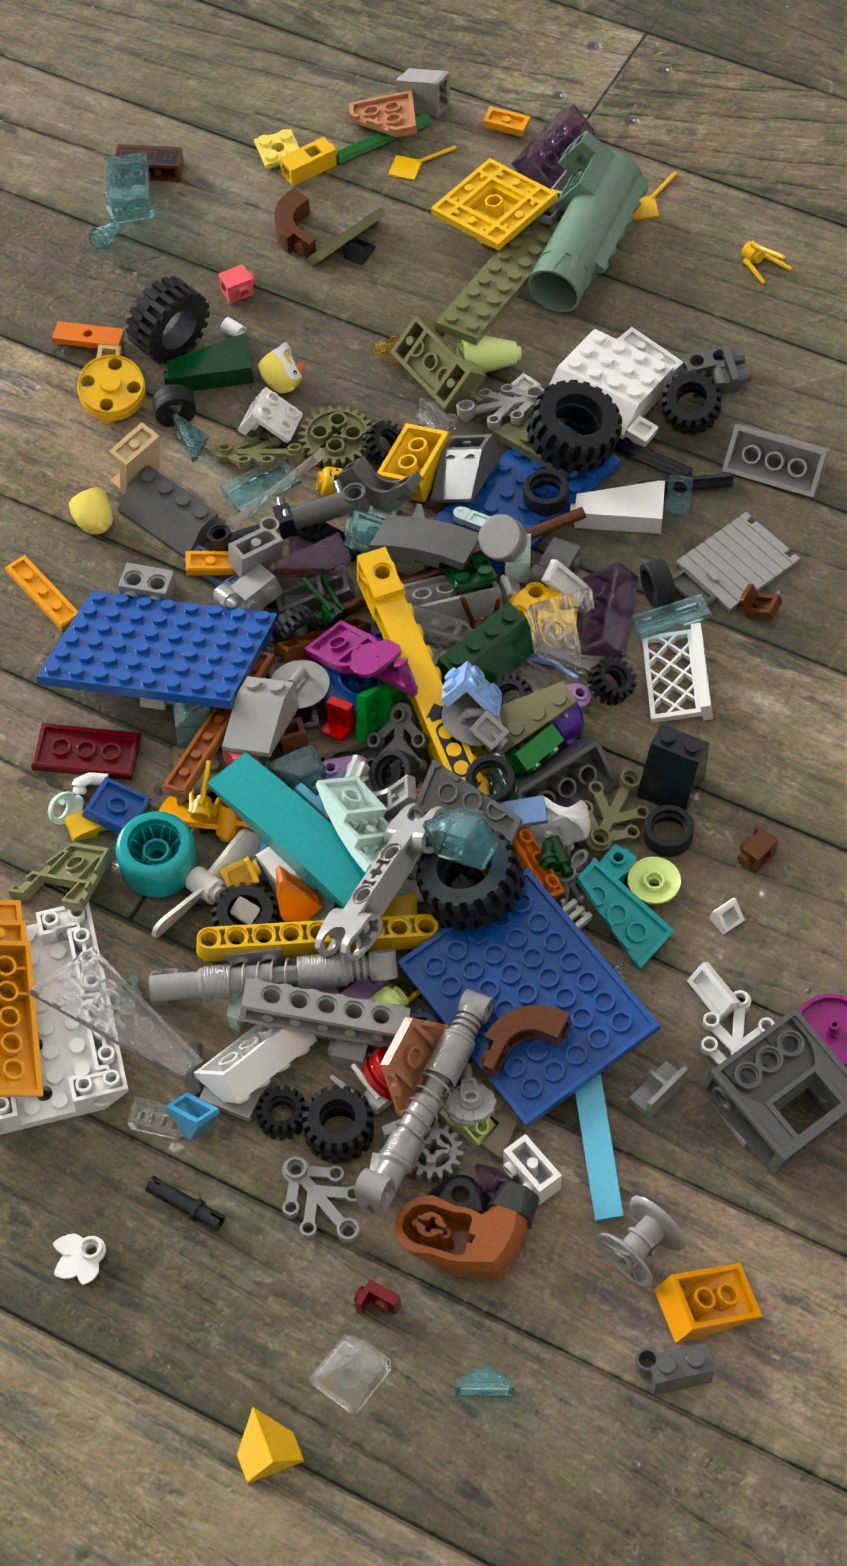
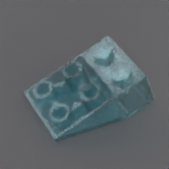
M147 152L104 158L105 204L111 224L155 218Z

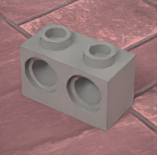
M126 563L118 587L120 594H126L133 598L149 597L155 601L159 599L171 600L176 588V580L172 570Z

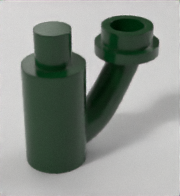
M552 835L546 838L542 843V857L538 860L539 865L544 870L554 868L555 871L561 872L563 878L570 877L573 874L570 868L572 861L560 836Z

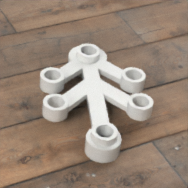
M742 990L733 992L737 998H742L745 1001L740 1002L732 1011L734 1013L732 1036L719 1023L720 1018L715 1012H708L703 1017V1027L711 1031L731 1052V1055L765 1031L762 1025L767 1024L771 1026L774 1024L771 1018H762L758 1023V1027L743 1038L745 1013L750 1009L751 997ZM714 1019L716 1023L709 1024L706 1020ZM711 1036L705 1037L701 1042L702 1053L710 1056L717 1065L721 1064L727 1058L717 1049V1040ZM710 1043L714 1048L708 1049L704 1045Z

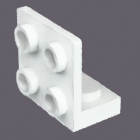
M265 386L251 403L238 431L246 435L251 429L255 431L261 425L285 443H289L303 413Z

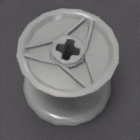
M636 1195L631 1198L630 1208L639 1223L635 1227H629L626 1230L627 1236L623 1240L608 1233H601L596 1236V1243L602 1254L616 1270L635 1284L647 1288L652 1285L653 1276L644 1260L648 1256H654L656 1253L654 1249L659 1243L668 1248L681 1250L686 1248L687 1240L677 1223L663 1209L645 1197Z

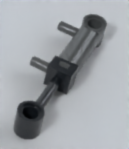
M337 479L333 482L335 494L291 507L288 502L286 503L284 497H277L275 500L277 506L272 507L275 518L279 521L281 538L284 540L297 536V530L346 515L353 517L365 515L370 509L366 488L361 483H351L344 487L342 480ZM223 523L211 526L207 531V538L212 551H228L229 543L260 529V524L231 532L229 526Z

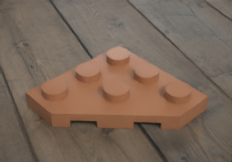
M412 90L349 103L350 117L353 123L394 137H407L418 133Z

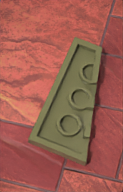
M561 681L501 705L500 717L502 725L509 730V733L505 736L509 741L499 752L494 748L489 753L486 750V746H482L487 755L494 754L504 757L575 707L578 702L564 682Z

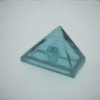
M173 414L175 431L192 463L196 462L209 436L179 414Z
M484 1363L455 1381V1397L515 1398V1382Z

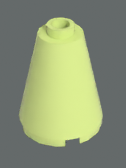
M484 335L477 345L462 340V343H457V354L462 359L473 361L484 373L516 365L517 360H521V347L517 346L516 341Z

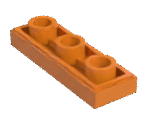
M58 321L52 341L54 344L98 349L99 344L121 346L125 332L121 328Z
M521 827L512 846L522 869L525 870L528 867L554 899L562 896L565 890L552 869L544 870L538 863L542 853L528 827Z

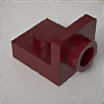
M371 1279L365 1287L361 1286L354 1297L356 1312L360 1315H363L370 1302H373V1307L380 1312L387 1313L389 1311L394 1315L397 1314L401 1307L400 1295Z

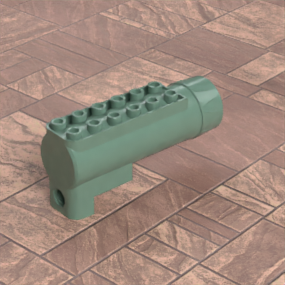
M587 130L566 149L558 164L572 174L556 202V205L564 211V214L544 251L538 257L535 268L528 279V290L531 296L543 307L556 312L574 310L597 274L601 275L606 271L609 266L608 260L617 251L616 244L625 236L624 229L630 225L633 220L632 214L641 205L640 198L649 190L647 186L649 181L642 176L641 169L632 158L621 152L611 151Z

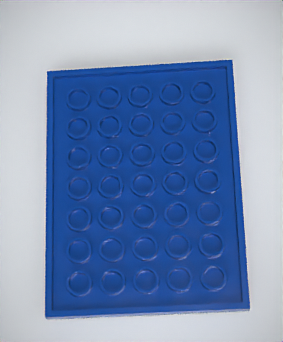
M91 591L36 676L38 685L232 709L237 692L247 676L252 672L273 633V628L276 627L275 623L278 621V613L245 610L243 608L228 607L225 609L219 605H203L195 602L186 603L170 599L155 601L149 597L133 598L126 594Z
M527 867L523 870L525 882L522 888V896L520 900H515L517 905L511 912L505 913L506 917L503 920L492 922L493 926L488 928L484 926L478 927V930L469 931L468 928H465L464 931L454 930L453 926L451 928L444 927L397 961L399 967L444 1024L452 1025L456 1014H458L457 1010L460 999L466 989H471L494 998L492 1014L486 1024L481 1025L474 1040V1051L470 1057L526 1128L661 1029L656 1019ZM529 1005H546L570 1014L572 1025L561 1047L538 1039L523 1041L509 1052L496 1079L485 1074L481 1060L485 1050L491 1048L486 1042L485 1035L500 1017L514 1009Z

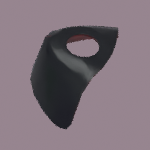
M455 1175L426 1194L434 1195L455 1206L484 1212L488 1211L487 1206L492 1199L482 1186L467 1175ZM463 1186L468 1189L469 1198L465 1202L458 1203L452 1199L451 1192L455 1187Z

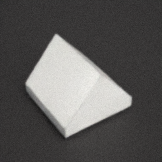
M506 575L500 576L498 585L504 605L516 592L521 590V587L516 580Z
M732 898L712 911L709 917L722 934L727 933L745 921L736 898Z

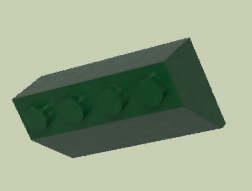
M508 601L438 658L436 666L441 671L443 683L445 682V675L452 668L458 669L467 660L472 666L476 665L482 670L484 678L490 684L492 681L498 683L497 677L502 676L505 678V674H510L538 651L540 647L527 618Z

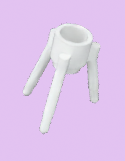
M351 1064V1068L367 1088L364 1095L374 1113L379 1114L388 1108L393 1101L380 1096L369 1085L357 1065ZM330 1075V1080L341 1089L344 1088V1085L348 1086L336 1076Z

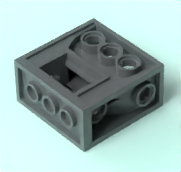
M796 1008L711 1070L700 1088L733 1129L744 1139L747 1146L772 1176L847 1119V1068ZM805 1091L825 1115L798 1135L779 1110Z

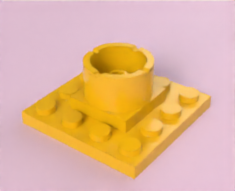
M489 158L431 207V214L476 238L481 244L483 243L485 246L499 251L555 203L558 197L557 193Z

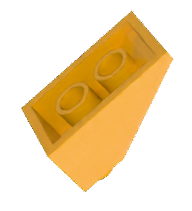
M741 1263L671 1274L654 1289L675 1344L698 1340L762 1317Z

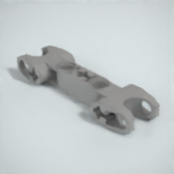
M411 803L406 805L394 817L384 832V843L386 846L381 850L362 878L344 909H332L323 921L315 941V948L321 956L328 957L333 955L341 947L340 952L346 957L347 961L353 962L361 958L374 944L382 931L383 924L380 916L385 912L413 870L415 863L422 853H433L443 840L450 820V815L444 807L437 806L432 808L424 816V812L419 808L418 804ZM412 810L415 814L413 821L409 820V814ZM439 814L441 821L439 826L435 828L433 823ZM328 935H332L333 939L329 947L325 949L324 940ZM352 942H355L357 945L356 950L351 954L350 946Z

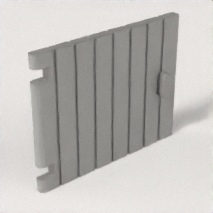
M748 512L739 516L722 528V530H719L676 561L677 566L681 569L685 567L718 597L717 602L729 612L740 605V596L748 584H754L758 592L801 561V558L796 554L788 557L787 554L790 552V549L758 521L750 524L748 521L753 517Z

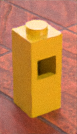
M322 137L281 157V175L294 187L337 166L336 154L338 153L333 143L330 144L325 137Z

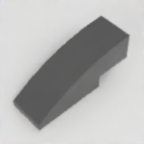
M346 571L327 578L340 603L356 597L353 581ZM320 575L308 579L327 601L334 602ZM303 581L283 589L284 593L276 598L280 614H286L285 611L287 609L291 611L292 606L295 605L297 607L299 605H306L314 612L320 611L323 605Z

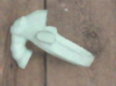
M70 791L57 794L48 807L50 821L57 825L65 824L64 820L66 817L83 809L85 805L83 797L77 794L74 795ZM57 801L61 805L66 804L64 813L58 818L53 813Z

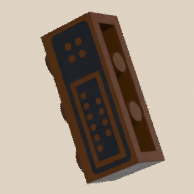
M117 144L113 164L116 179L180 182L184 159L182 147Z

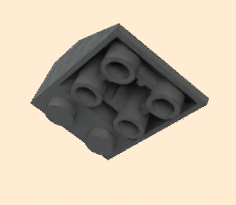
M492 434L451 436L441 452L431 496L432 503H468L475 499L502 458Z

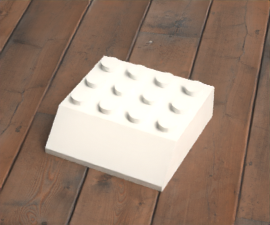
M594 329L557 367L550 384L556 385V382L563 380L566 382L578 380L579 383L585 381L589 382L592 387L596 388L598 386L601 388L605 395L608 394L613 399L612 403H616L620 410L618 414L622 416V432L619 438L624 439L626 437V430L637 416L644 417L660 400L669 379L672 381L674 366Z

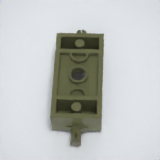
M415 315L411 323L403 327L404 333L390 353L444 409L457 412L456 405L462 400H472L475 405L484 404V400L476 392L487 375L473 361L462 359L443 339L445 333L435 330V322L432 319ZM435 357V365L431 368L430 361Z

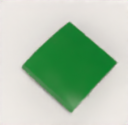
M383 684L357 694L356 740L365 743L370 733H378L389 721V713L392 707L397 703H405V693L388 684Z

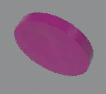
M823 994L809 999L798 1011L847 1068V997L838 994Z

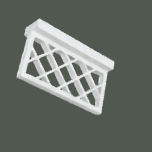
M701 622L691 624V629L642 636L651 722L657 723L699 716L703 717V721L712 720L713 712ZM688 638V643L682 649L673 645L678 639ZM657 642L664 645L657 653L650 650L648 644ZM668 649L677 653L671 661L662 657ZM682 657L690 661V664L684 670L675 665ZM657 661L666 665L659 674L651 669ZM671 669L680 674L673 682L664 678ZM684 678L693 682L687 691L678 686ZM659 682L668 686L662 694L653 690ZM673 690L682 695L676 703L666 698ZM688 698L695 703L696 708L685 710L680 706ZM662 702L671 707L666 713L656 714L655 709Z

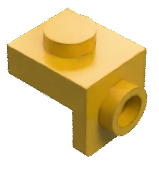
M248 856L219 869L228 890L229 886L234 884L235 887L240 886L239 883L245 882L246 886H249L251 883L256 884L260 882L258 876L262 874L257 861H250Z

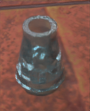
M112 221L92 229L89 234L91 244L97 249L106 248L115 236L121 232V226L117 221Z

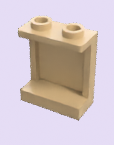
M141 422L109 450V457L119 464L120 470L111 479V485L125 494L131 479L147 465L156 471L160 469V436Z

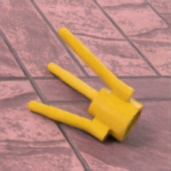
M754 241L747 242L741 251V256L744 257L742 263L749 267L761 284H765V280L752 263L759 264L765 258L788 271L792 270V267L776 259L784 260V255L763 247Z
M207 760L205 764L200 795L195 799V787L189 794L188 813L192 819L200 822L210 821L211 817H216L219 804L222 802L217 797L213 804L212 799L206 796L211 766L210 760Z

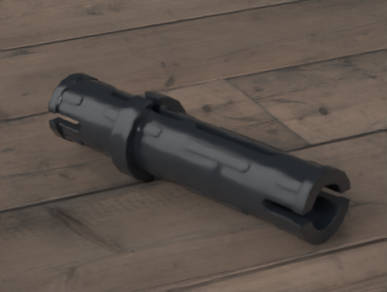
M152 1176L145 1187L147 1193L184 1212L189 1216L190 1220H198L216 1232L220 1230V1227L225 1222L226 1215L207 1206L204 1200H196L162 1181L157 1176Z

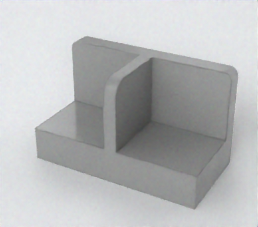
M665 1061L656 1071L650 1070L647 1073L646 1081L629 1097V1103L650 1120L686 1084L688 1068L683 1066L678 1071Z

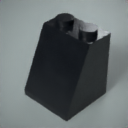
M661 724L650 744L637 797L659 806L669 804L679 806L687 811L705 778L709 742Z

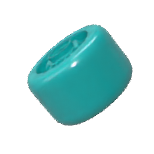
M153 811L138 815L131 819L118 835L116 857L120 873L128 887L142 896L164 898L180 892L186 887L185 882L190 871L198 866V854L191 829L182 819L171 813Z

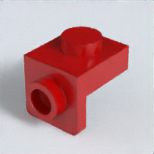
M331 696L326 702L328 722L322 727L321 733L342 742L356 727L354 704Z

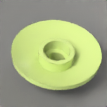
M643 858L637 861L628 873V887L630 891L648 904L668 902L676 896L680 889L681 876L678 869L673 863L664 858ZM656 883L658 886L654 887L650 886L649 884Z

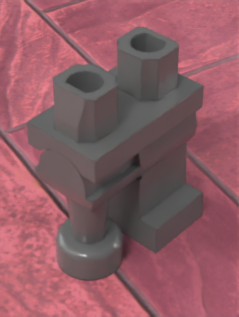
M728 344L723 345L722 348H712L683 354V370H687V373H692V369H697L698 374H701L702 371L707 372V376H712L715 379V384L718 383L721 394L732 391V393L739 392V385L751 382V373L748 366L736 369V365L745 364V355L742 348L730 350ZM692 393V396H699V394Z

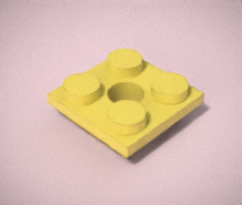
M284 129L279 133L271 135H261L259 138L254 139L265 167L269 169L279 167L281 157L299 149L291 129Z

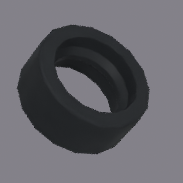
M552 469L536 470L529 474L523 486V499L526 507L538 515L549 516L559 513L568 504V480L562 473ZM548 485L557 488L560 494L552 499H540L534 496L532 491L539 486Z
M662 558L642 563L640 566V579L649 603L654 608L674 603L676 600V588L673 576L666 562Z
M387 749L381 752L373 760L370 767L369 779L374 791H381L387 788L385 781L386 771L396 760L403 761L405 767L404 776L408 774L415 777L417 789L421 770L415 757L398 749Z
M494 754L482 755L473 760L467 768L465 781L477 788L475 779L480 771L490 767L499 768L506 776V785L499 793L487 796L496 802L509 801L514 795L516 788L515 772L510 762L502 756Z
M669 804L658 806L651 810L646 817L643 834L645 844L651 851L661 856L672 857L682 854L692 844L694 833L693 819L686 810L679 806ZM661 821H674L684 828V835L678 840H662L654 834V825Z

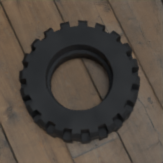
M563 380L556 382V385L550 384L538 395L528 418L526 431L529 443L533 444L532 449L537 455H541V460L545 463H551L552 467L557 470L562 468L568 473L573 471L585 473L587 469L589 471L598 469L599 466L604 465L608 458L611 457L622 432V416L618 414L620 410L616 403H612L613 399L608 394L605 395L598 386L596 388L592 387L589 382L585 381L579 383L578 380H569V382ZM558 419H574L585 425L591 434L580 435L572 433L565 429Z
M469 825V828L465 829L463 826L455 828L456 831L451 833L445 832L443 840L433 853L422 854V862L419 861L416 870L417 886L431 915L436 920H439L442 925L449 928L453 926L454 930L464 931L465 928H468L469 931H475L481 926L488 928L493 926L492 922L503 920L506 917L505 913L511 912L517 905L515 900H520L525 882L523 869L511 842L506 840L505 835L502 833L494 832L493 828L486 826L480 829L479 825ZM476 867L490 868L488 875L475 886L465 889L450 888L456 877L464 871Z

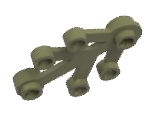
M249 432L245 435L246 440L234 445L228 443L219 445L214 450V457L220 464L233 462L242 470L249 469L252 466L251 460L261 465L262 469L268 470L275 467L273 456H286L288 463L299 464L305 461V451L301 444L298 443L288 445V449H269L273 446L281 445L283 440L270 433L268 435L269 440L260 443L259 433Z
M627 768L622 771L618 779L620 788L610 807L603 793L604 787L602 783L592 781L588 785L587 795L595 800L603 819L599 827L593 814V804L588 800H583L589 810L590 832L586 839V844L591 850L605 852L609 849L612 842L625 840L633 843L638 839L640 830L635 825H628L623 830L609 832L612 825L633 820L638 823H644L647 815L650 813V810L644 805H639L632 810L619 812L628 793L636 790L640 784L641 776L635 769ZM592 787L597 788L599 792H594ZM638 812H642L645 816H640ZM628 831L633 832L635 836L629 835Z

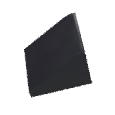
M356 238L346 243L343 258L362 265L373 253L376 246Z

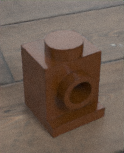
M757 825L754 828L753 837H747L740 846L741 854L737 857L739 864L746 869L749 868L756 874L776 854L778 840Z

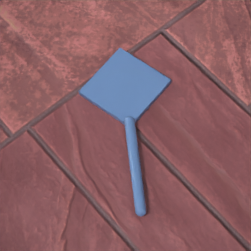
M536 651L527 659L552 665L571 678L579 679L578 675L555 662L558 654Z

